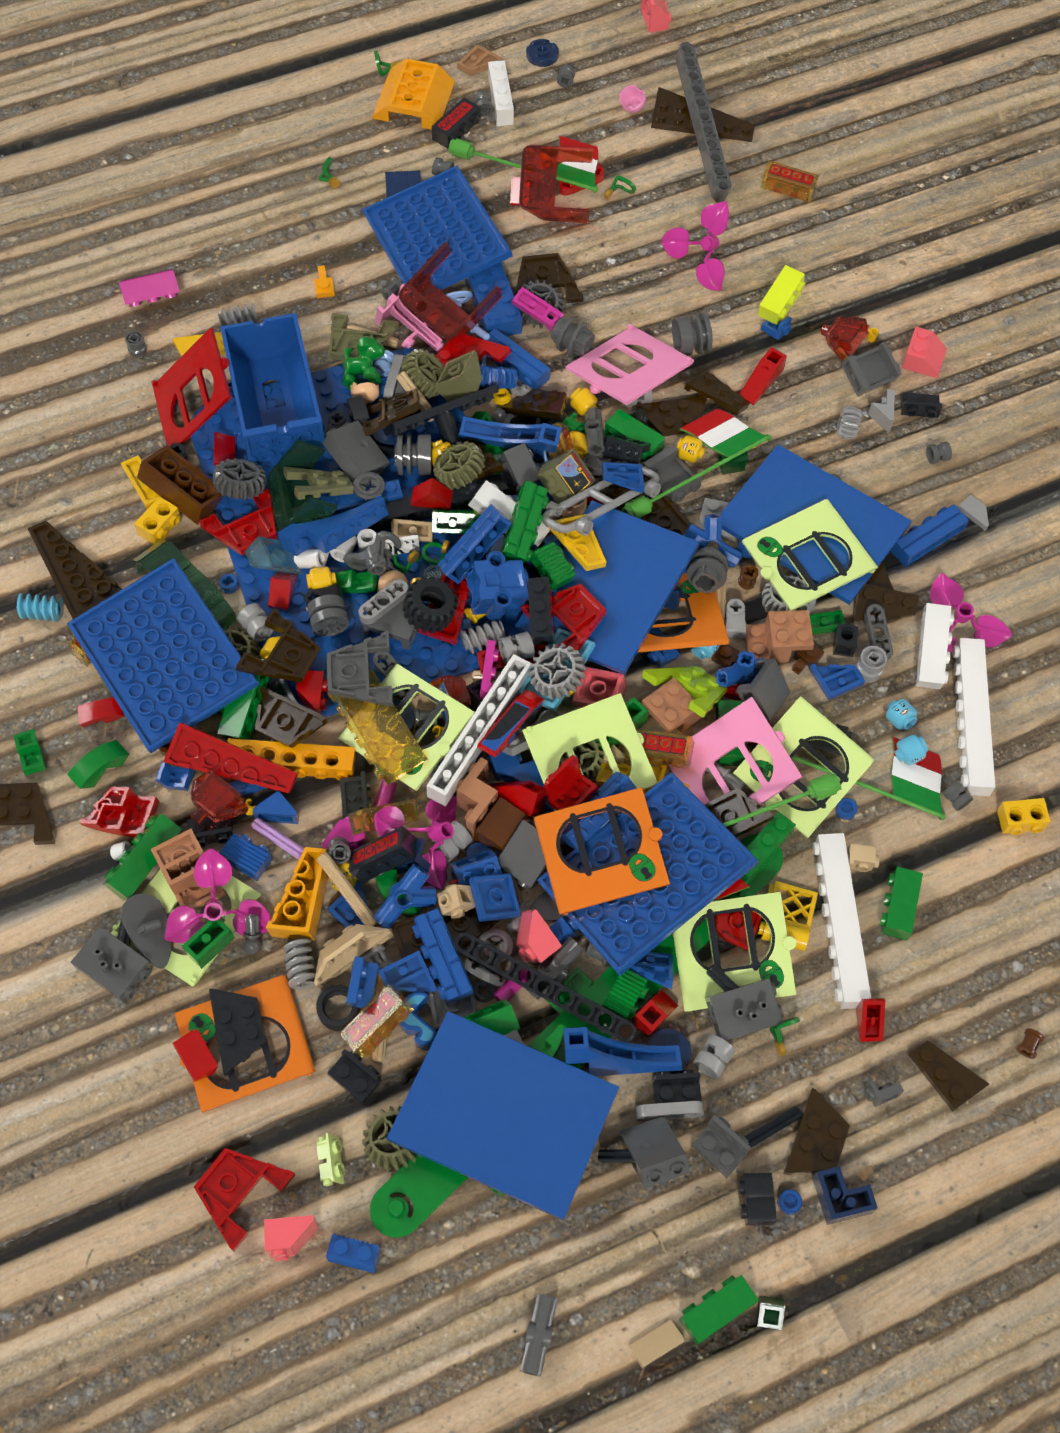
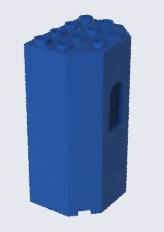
M296 313L265 318L259 324L247 321L220 326L226 357L229 360L228 367L248 460L263 462V465L269 468L309 461L313 457V452L325 447L322 444L325 439ZM276 380L281 384L286 406L267 409L263 393L265 382Z

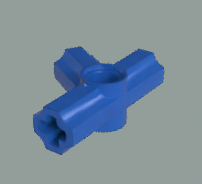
M705 515L704 530L691 523L685 531L684 536L699 541L698 548L700 549L705 548L710 542H716L718 544L716 549L727 558L729 566L734 568L740 561L743 552L722 541L721 515Z
M743 651L738 654V660L735 664L719 669L716 672V682L719 686L724 687L739 683L741 685L750 684L759 673L756 663L759 660L766 659H756L752 652Z
M413 864L400 882L391 886L390 895L375 913L374 919L383 927L391 928L403 910L410 907H434L437 899L436 888L434 886H422L429 878V873L419 865ZM405 894L404 897L398 898L399 895Z

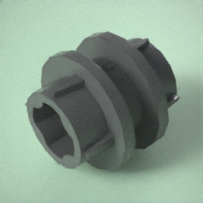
M575 316L569 319L562 317L556 322L551 333V339L556 343L558 351L563 352L567 349L568 356L575 357L579 355L582 357L592 348L595 334L590 330L589 323L582 322L579 325V320Z
M706 546L696 551L687 569V578L696 590L709 594L725 584L729 562L718 549Z

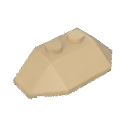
M357 924L345 928L342 931L343 935L336 940L332 938L327 941L319 954L314 980L316 987L319 989L323 988L349 969L354 962L355 956L362 957L373 948L382 945L394 936L392 932L386 928Z

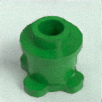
M575 412L563 420V427L568 432L579 431L580 433H585V423L576 419L577 414Z

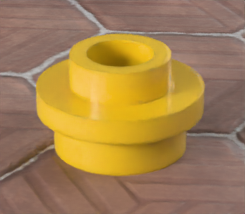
M505 388L498 389L499 392L493 395V402L497 405L502 406L511 401V394Z

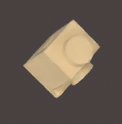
M850 843L847 849L850 870L856 869L859 872L872 871L873 868H878L880 856L876 855L877 847Z

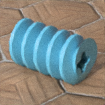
M19 593L17 612L21 619L28 618L29 620H34L36 618L41 621L44 619L45 621L53 620L58 622L63 614V600L60 597L58 602H56L55 596H52L50 601H48L47 595L43 596L42 601H40L39 595H35L34 600H32L31 594H27L26 599H24V595Z

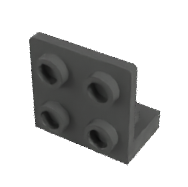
M714 1115L707 1128L692 1143L691 1147L727 1179L743 1161L751 1147L748 1145L749 1141L742 1134H736L730 1129L731 1125L724 1118H718Z

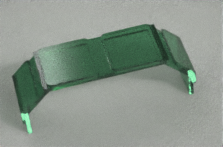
M161 539L132 560L138 573L145 569L150 573L174 558L221 628L227 630L229 626L236 623L235 612L224 599L222 593L170 541L166 542V540Z

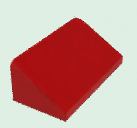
M214 432V466L216 468V465L220 464L221 461L226 462L227 459L233 460L235 458V437Z
M198 1029L190 1031L173 1042L175 1050L194 1082L211 1076L216 1072L218 1064Z

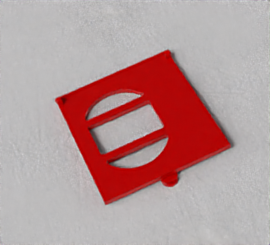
M209 328L158 381H151L166 445L168 446L174 443L183 445L231 398L224 371L229 365V360L225 357L221 358L213 328ZM203 369H208L213 376L214 387L211 399H209L202 372ZM197 376L204 409L190 422L183 388ZM176 398H178L184 422L183 428H179L174 420Z

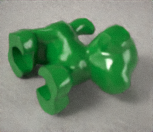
M364 336L358 340L357 350L359 356L350 357L352 348L344 349L342 384L348 390H351L350 385L354 382L357 385L359 384L357 380L359 374H363L364 379L367 378L369 383L378 385L382 382L380 373L373 367V361L382 358L385 354V349L374 337Z

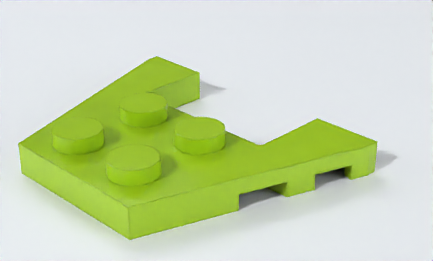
M698 666L645 669L642 674V678L654 686L669 682L675 678L695 698L690 701L688 708L702 718L706 716L707 711L712 709L713 704L717 703L727 690V687L718 685L716 677L711 676Z

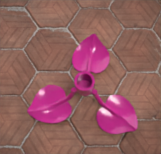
M726 201L710 204L703 209L701 224L704 228L708 229L707 233L709 236L703 237L701 241H688L689 232L679 227L666 232L661 240V244L667 254L676 259L683 258L688 253V245H701L703 250L709 251L704 258V264L698 265L696 276L701 285L714 291L722 290L725 269L720 260L716 258L708 260V258L719 247L720 241L717 235H721L728 225L729 208Z
M944 573L938 575L930 590V600L933 604L951 606V610L956 609L954 612L955 620L952 626L949 627V632L952 631L958 622L966 623L970 619L973 628L977 629L974 633L975 639H984L985 647L998 646L1011 638L1012 633L1009 628L996 617L990 615L980 616L976 625L973 606L967 602L961 603L964 597L961 586L948 578ZM953 636L951 644L948 645L947 652H951L953 646L956 645V639Z
M452 796L446 807L432 799L429 800L426 806V815L432 820L430 827L406 828L409 832L428 831L429 838L436 841L429 849V854L426 853L421 856L431 864L428 872L430 876L425 882L438 890H442L445 885L447 862L441 851L434 850L439 845H443V840L450 839L453 836L454 829L451 823L455 821L457 797ZM394 806L382 808L374 817L375 828L380 837L403 826L405 822L401 810Z
M210 848L199 857L194 868V879L201 888L211 886V900L207 902L204 913H199L198 915L190 906L175 908L168 917L164 939L175 943H185L205 925L199 918L203 917L215 921L222 915L226 916L227 914L234 913L236 915L233 918V927L238 934L243 936V932H245V917L248 914H257L259 916V931L262 934L268 932L265 927L268 921H271V917L267 909L260 902L252 899L243 900L240 903L239 910H223L222 902L215 899V886H224L229 882L232 876V867L224 856Z

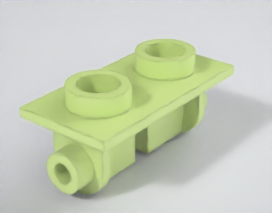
M326 1133V1136L319 1137V1142L316 1143L318 1160H327V1163L319 1165L320 1181L323 1182V1186H331L333 1182L344 1184L345 1168L341 1159L342 1143L339 1140V1136Z

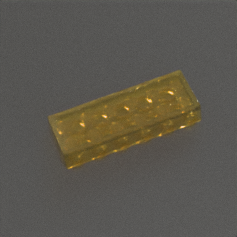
M369 664L370 687H382V683ZM327 692L333 702L337 701L339 706L336 709L342 718H347L348 721L345 722L347 728L351 733L355 732L357 735L354 739L361 749L364 747L366 751L363 754L370 765L374 764L375 769L373 772L379 781L383 779L389 785L428 760L394 703L392 707L330 695Z

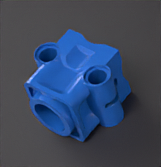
M493 551L489 553L486 560L473 562L472 570L466 575L467 587L472 594V615L486 614L489 620L497 622L502 619L507 610L521 609L529 598V577L527 570L523 567L522 560L505 561V557L501 552Z

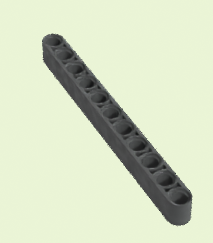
M683 42L676 55L678 72L711 196L717 202H724L732 187L695 48L691 43Z

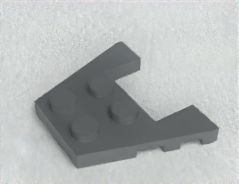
M389 631L381 633V636L373 639L371 637L364 639V642L352 646L351 644L327 653L328 693L330 695L389 707L393 706L392 686L370 687L368 654L390 652Z

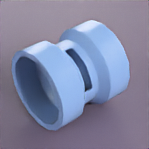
M385 350L384 356L374 362L373 367L381 376L386 377L389 375L394 354Z

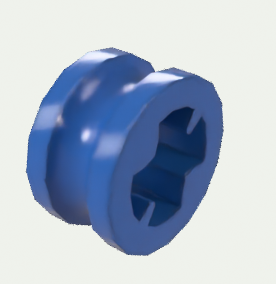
M225 574L219 580L224 593L232 594L238 590L239 584L235 575Z

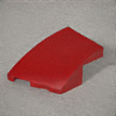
M111 786L104 793L103 798L98 800L93 806L94 810L86 819L82 818L80 820V824L106 833L135 837L139 832L143 833L146 829L145 823L152 815H155L160 801L157 797L137 796L130 787Z

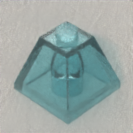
M258 536L244 551L251 567L296 575L303 573L301 568H298L295 564L294 555L283 549L280 540Z

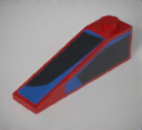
M526 689L512 702L478 743L477 747L496 757L523 733L522 730L531 726L539 718L544 698Z

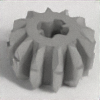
M845 406L842 409L837 425V435L839 437L854 439L857 436L862 417L860 409L852 406Z

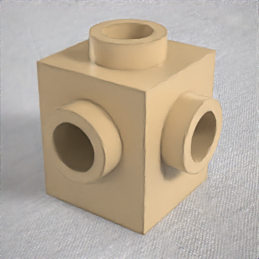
M448 885L444 891L437 894L442 915L459 918L465 915L464 912L475 907L471 887L468 885Z

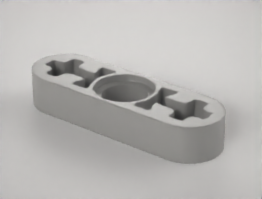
M394 355L384 388L383 398L386 401L395 398L397 383L399 382L396 377L401 373V364L405 355Z
M400 579L394 580L361 605L359 608L360 621L364 624H373L403 601L408 592L407 583ZM386 598L389 600V603L387 605H380L378 601ZM364 612H367V613L372 612V615H371V616L368 615V614L365 615Z
M701 1101L644 1104L636 1107L638 1121H650L661 1116L668 1120L695 1118L704 1115L703 1102Z

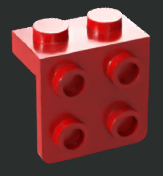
M575 755L565 759L560 767L546 778L544 783L550 806L555 810L586 803L598 791V786L581 774L578 758Z

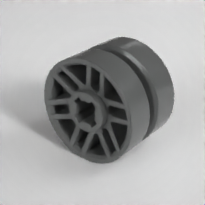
M323 595L313 599L308 604L307 609L314 634L318 636H333L348 628L349 620L342 597L338 595Z

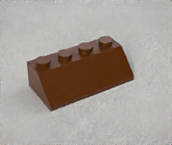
M168 445L141 461L137 479L160 497L178 507L179 511L195 524H199V520L210 516L224 497L222 493L217 492L212 479Z

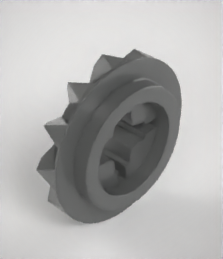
M362 473L353 482L354 493H356L358 498L361 497L365 501L381 496L382 492L385 491L384 480L376 473ZM371 482L372 488L366 491V487H368V485Z

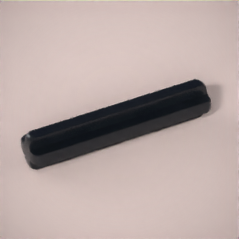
M794 1106L744 1137L749 1141L748 1145L752 1148L799 1120L803 1114L798 1106Z

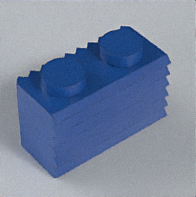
M233 833L219 852L230 862L233 868L255 881L259 880L272 862L270 850L261 844L256 846L244 834L239 836Z
M334 1233L329 1243L326 1258L328 1262L375 1273L381 1251L378 1244L374 1246L373 1243L360 1242L359 1239L355 1241L354 1238H346L345 1235L341 1237L340 1234L336 1236Z

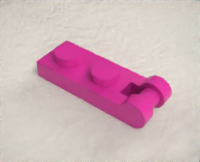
M521 287L511 303L545 325L551 332L556 322L560 318L565 317L562 312L524 287Z
M487 640L480 698L482 700L493 686L490 680H495L496 667H492L493 661L498 659L499 649H495L496 641Z

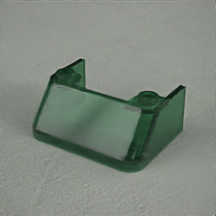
M297 440L270 471L267 482L278 532L292 523L299 524L328 518L337 509V505L310 497V495H305V499H297L294 494L295 486H308L309 482L307 480H286L283 474L284 467L315 470L314 463L325 452L324 448Z

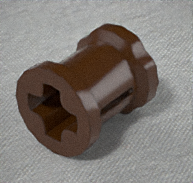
M747 564L741 568V576L738 580L741 588L746 590L754 588L759 573L756 566Z
M1027 1028L1024 1032L1025 1037L1016 1050L1021 1055L1034 1059L1037 1056L1036 1051L1040 1043L1044 1042L1045 1037L1040 1032Z

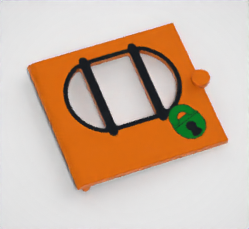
M687 573L682 574L674 589L683 590L681 601L685 602L689 617L656 620L652 628L678 625L689 626L685 630L672 635H660L649 632L638 652L728 645L729 639L716 592L713 591L708 594L696 590L689 582Z
M642 787L534 817L559 915H568L572 911L670 885L658 841L662 838V831L657 827H653ZM615 810L624 812L631 817L638 829V844L630 857L627 856ZM607 812L621 860L591 868L578 820ZM568 823H571L584 867L583 870L571 866L564 859L560 850V837Z
M281 975L233 992L258 998L262 1020L277 1025L283 1031L287 1041V1052L284 1061L278 1069L275 1067L266 1037L267 1044L262 1047L269 1070L267 1074L238 1083L235 1069H232V1072L228 1075L230 1086L218 1083L211 1076L196 1082L193 1081L202 1113L302 1076H311L316 1072L286 975ZM211 1000L174 1013L181 1037L194 1029H198L208 1048L214 1039L217 1038ZM180 1058V1064H181V1066H183L184 1068H186L185 1065L183 1064L181 1058Z

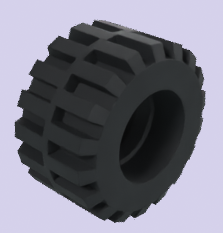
M422 577L421 580L417 579L414 581V584H411L402 607L405 619L408 618L407 622L409 625L413 624L414 629H421L423 633L430 631V634L435 633L436 630L441 632L444 628L446 629L449 623H451L458 607V597L454 595L455 590L449 588L450 584L447 582L443 583V580L440 578L435 580L434 577L429 579ZM422 601L431 602L438 609H431L425 606Z

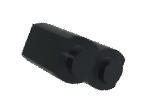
M772 1172L743 1173L741 1180L737 1181L738 1194L743 1197V1204H740V1218L745 1220V1226L774 1225L777 1218Z

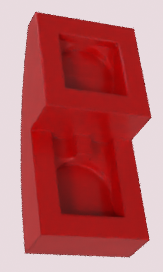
M114 697L77 706L79 725L82 727H87L99 721L109 723L125 717L124 712Z

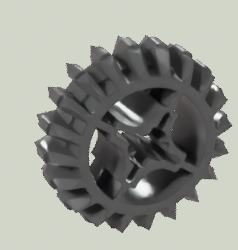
M537 279L535 284L530 280L528 285H522V287L548 303L550 300L554 308L563 312L564 300L561 299L562 293H557L558 287L552 288V283L547 285L545 280L539 283ZM519 309L522 320H526V326L532 323L533 328L536 325H539L540 329L543 328L542 323Z
M234 458L233 460L227 459L226 462L221 461L220 464L216 465L213 473V484L217 492L222 493V496H228L229 499L236 498L237 500L243 499L245 501L246 498L253 499L254 496L259 497V494L263 493L267 481L262 466H258L257 462L252 463L249 460H243V458L241 460Z

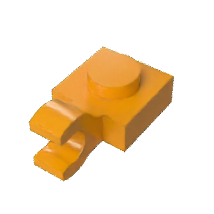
M325 265L317 266L319 279H314L316 297L335 296L332 277L326 278Z

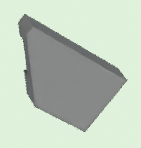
M973 495L968 496L958 506L960 512L986 531L989 526L986 505Z

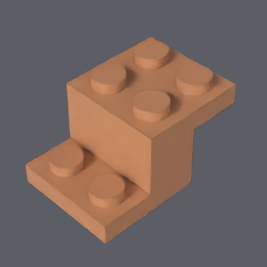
M809 610L769 611L765 624H746V652H752L756 659H775L777 663L789 662L792 650H813L814 642Z
M675 678L647 696L641 703L668 734L676 728L683 733L703 719L688 708L690 701L695 698ZM714 706L712 707V709H711L710 711H709V710L707 711L706 716H707L708 714H710L711 712H713Z
M482 757L477 763L474 762L470 766L469 774L465 779L462 778L456 786L457 807L467 813L465 816V828L472 839L479 825L498 801V791L486 784L488 781V761Z
M192 829L152 848L151 851L179 905L190 906L195 911L206 906L207 902L211 900V886L201 888L194 879L195 865L204 852ZM215 886V899L226 895L221 886Z

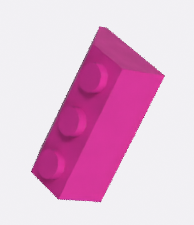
M173 269L119 281L125 305L129 304L130 307L141 305L140 301L147 300L148 303L159 301L158 297L165 296L166 299L173 298L179 292Z

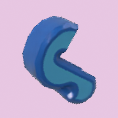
M422 991L414 992L402 1001L406 1006V1011L398 1018V1024L403 1032L415 1036L414 1041L418 1048L429 1050L437 1031L417 1015L429 1001V995Z

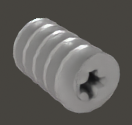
M251 304L250 309L244 305L242 311L239 306H236L235 312L232 307H229L228 313H226L224 308L221 309V314L218 313L220 326L253 321L258 324L254 304Z
M500 620L499 624L496 621H492L491 627L485 623L483 629L480 626H476L475 631L469 628L468 635L464 630L460 631L465 650L469 649L472 654L475 652V647L479 651H482V645L487 647V640L496 641V647L498 646V640L506 637Z
M310 939L294 940L283 948L286 954L287 977L290 979L288 985L292 989L304 990L315 986L314 982L310 980L315 978L316 973H309V971L315 969V965L308 964L314 958L313 956H307V954L313 951L312 948L305 947L311 944Z

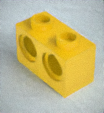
M159 496L134 525L139 536L157 545L166 538L168 532L173 527L179 524L181 516L178 507Z
M1044 798L1002 802L997 809L1003 834L1019 835L1028 831L1040 833L1051 822ZM1010 816L1016 818L1017 821L1012 820Z

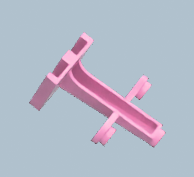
M402 284L398 297L392 294L387 299L385 309L381 306L377 308L375 323L380 327L383 319L388 320L393 316L413 332L404 340L401 345L402 347L410 349L415 344V339L419 337L436 352H439L445 344L438 335L428 328L431 323L434 325L441 318L437 310L434 311L424 323L420 321L403 305L408 288Z

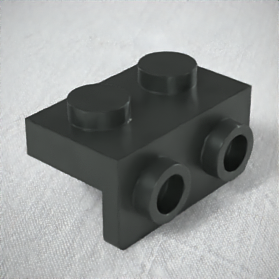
M360 771L361 776L340 778L343 819L350 815L361 816V819L369 818V810L366 809L372 808V798L367 797V791H371L370 778H366L365 771Z

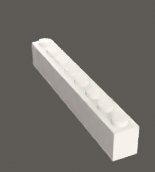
M960 638L957 645L953 646L952 656L956 658L953 672L957 676L955 693L958 694L956 711L959 712L957 730H960L961 735L958 740V748L962 751L959 760L960 768H963L961 784L964 786L966 793L976 796H990L995 789L985 641L984 639Z
M513 654L427 784V797L446 807L456 791L458 782L465 778L470 766L482 750L477 747L478 743L517 698L519 690L529 676V672H531L530 664L532 663Z
M844 833L819 834L816 841L812 844L813 855H817L818 863L815 865L816 875L820 876L821 881L819 883V895L823 896L824 900L822 915L827 919L825 934L830 939L828 954L829 958L833 959L834 964L831 972L832 979L836 980L837 984L835 999L836 1002L840 1003V1009H852L858 1006L861 999H871L845 836Z

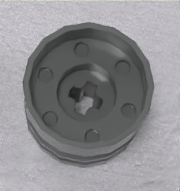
M701 313L699 316L697 314L692 315L691 322L688 316L673 318L672 337L674 348L677 351L688 356L692 355L693 348L697 354H701L702 351L708 353L712 350L713 334L707 313Z
M398 434L395 445V465L398 470V476L404 475V467H407L408 476H411L413 467H417L419 476H432L431 434H418L417 443L412 442L411 434L407 435V443L403 441V434Z

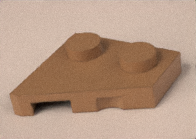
M477 44L457 63V69L471 76L488 70V62L503 61V58Z

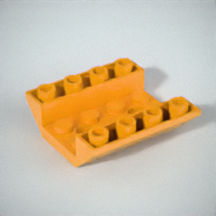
M405 58L389 70L372 119L389 122L392 112L421 117L422 128L432 130L431 126L445 114L455 80L438 64Z

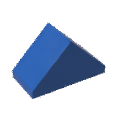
M279 791L253 808L255 819L260 818L265 822L298 824L299 822L297 812Z

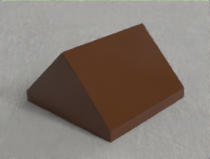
M500 797L477 828L473 841L504 850L522 820L527 819L528 816Z

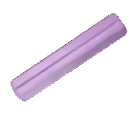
M256 818L252 822V829L299 860L304 850L302 846L260 818Z

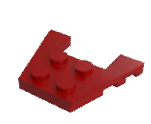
M458 332L434 357L436 359L439 358V362L443 364L444 368L448 361L475 350L478 361L487 354L501 364L510 355L511 349L504 345Z
M268 489L263 490L259 497H253V501L259 510L225 526L221 524L215 513L199 520L202 529L240 555H244L278 539L271 496Z
M581 584L557 592L556 596L552 597L553 614L572 633L558 647L563 643L566 647L570 645L574 648V651H579L606 614V609ZM528 604L523 605L521 610L530 620Z
M225 1148L194 1185V1189L226 1240L229 1248L235 1252L248 1233L230 1219L232 1214L262 1178L282 1193L294 1178L295 1173Z

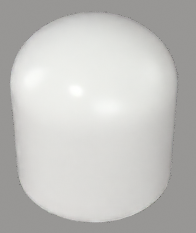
M127 841L114 844L110 849L111 857L115 861H119V856L126 849L129 851L132 845Z

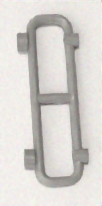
M642 465L643 474L651 478L644 483V492L646 495L654 498L661 489L659 484L660 477L655 471ZM602 480L559 504L553 501L549 502L546 506V511L543 513L542 521L555 531L569 533L576 530L583 536H587L593 529L592 520L641 493L630 490L613 500L599 492L613 484ZM589 496L605 504L568 525L559 524L551 519L552 516L559 517L563 510Z

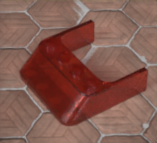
M543 145L526 146L522 152L519 193L520 207L544 221L589 223L590 209L555 207V192L558 165L562 162L592 163L593 148Z
M447 242L403 286L399 292V299L442 338L451 340L471 331L503 295L500 287L496 286L469 315L433 285L431 275L451 254V249Z

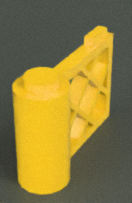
M775 881L774 885H769L768 893H774L780 889L787 891L790 895L789 898L782 901L783 911L786 914L784 917L787 936H791L796 940L794 949L805 952L818 893ZM805 896L812 899L810 904L803 907L798 898ZM794 901L799 909L790 913L785 904ZM802 913L807 920L806 925L798 923L794 916ZM761 921L758 934L762 935V940L771 942L769 927L766 922Z

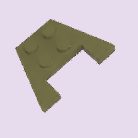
M332 313L329 346L330 358L344 361L343 352L346 348H352L350 357L359 356L357 343L364 336L374 337L383 346L400 328L399 321L383 319L377 332L345 329L349 321L348 315Z
M284 467L283 474L286 480H307L310 486H295L294 494L297 499H305V495L311 494L313 498H319L321 493H330V496L354 493V485L342 471L330 472Z

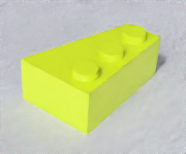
M785 265L760 303L758 316L776 325L782 319L784 320L788 311L801 296V292L806 284L804 282L805 274Z

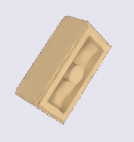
M393 519L391 521L392 533L398 538L418 535L419 541L432 542V522Z
M669 1320L629 1345L643 1369L684 1343L685 1339L673 1321Z

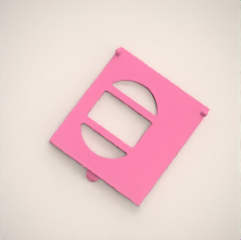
M628 324L625 331L568 364L566 370L590 383V391L597 394L603 391L623 404L628 405L690 366L694 359L641 331L632 324ZM631 344L645 347L652 353L653 359L650 360L625 345ZM614 349H618L645 365L633 373L627 374L601 359V357ZM597 363L621 378L603 377L593 370L592 364Z
M753 697L686 740V745L689 746L687 760L664 758L673 774L681 782L689 784V790L703 804L710 802L703 787V778L707 768L710 769L724 794L730 792L714 762L736 747L740 749L762 785L761 789L749 796L759 805L803 778L782 745L785 735L780 731L774 732ZM746 742L758 743L770 753L773 760V774L769 782H767L745 746Z

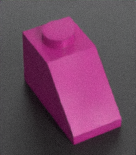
M350 815L339 820L322 843V848L328 851L330 840L339 836L344 837L349 842L350 851L366 844L361 816Z

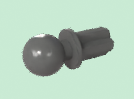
M248 914L245 917V932H243V936L247 939L243 947L245 952L250 955L257 954L261 950V941L257 938L261 936L259 916L257 914Z

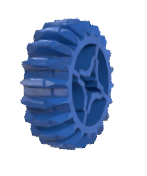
M479 365L482 375V381L479 386L490 387L497 385V388L502 389L516 387L518 376L515 369Z

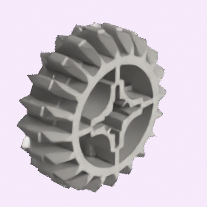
M783 574L792 584L808 587L800 575L793 577V574L790 576ZM770 581L765 584L761 597L765 611H790ZM816 599L793 611L809 610L810 614L814 610Z
M554 643L552 649L546 646L545 652L539 651L540 656L533 657L535 664H530L532 671L529 672V676L532 678L531 684L535 686L537 692H541L543 697L548 696L553 700L556 696L561 700L563 694L569 697L571 690L577 693L576 685L582 686L580 679H585L583 672L586 671L584 659L580 657L578 651H574L572 646L566 647L562 643L558 647ZM566 659L572 662V669H568L566 666ZM543 674L549 676V684L544 682Z

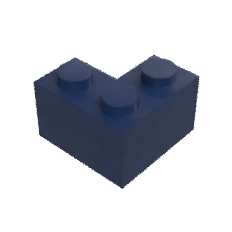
M840 1166L816 1172L812 1177L827 1225L869 1215L878 1209L871 1185L847 1190Z

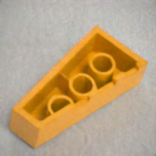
M304 848L293 871L294 874L284 889L285 893L280 903H277L271 921H268L265 927L272 937L296 940L310 939L315 941L328 881V875L317 862V858L323 853H328L327 849Z

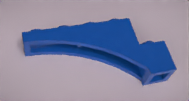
M463 416L459 437L506 449H511L525 443L527 448L531 449L533 455L536 449L555 453L562 427L546 423L535 425L505 424Z
M377 496L367 503L341 514L311 522L292 523L277 533L283 549L295 556L300 555L311 547L328 553L357 535L361 530L367 529L389 514L384 498Z
M501 752L496 757L489 754V763L496 781L515 782L531 780L545 787L535 761L523 764L520 753L511 756ZM546 796L543 806L546 813L555 811L550 806L548 796Z
M587 1027L564 1029L566 1064L588 1062L589 1074L594 1076L682 1070L679 1045L654 1046L632 1044L603 1037L587 1030Z

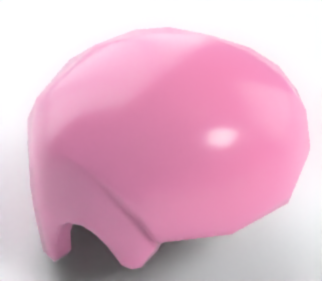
M636 85L626 86L620 92V103L625 111L637 113L644 108L646 103L645 93L643 90L638 89Z

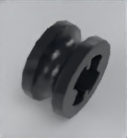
M484 980L477 982L474 987L475 998L482 1003L492 1000L494 994L493 984ZM479 988H482V989L489 988V989H488V995H486V994L480 995V989H479Z

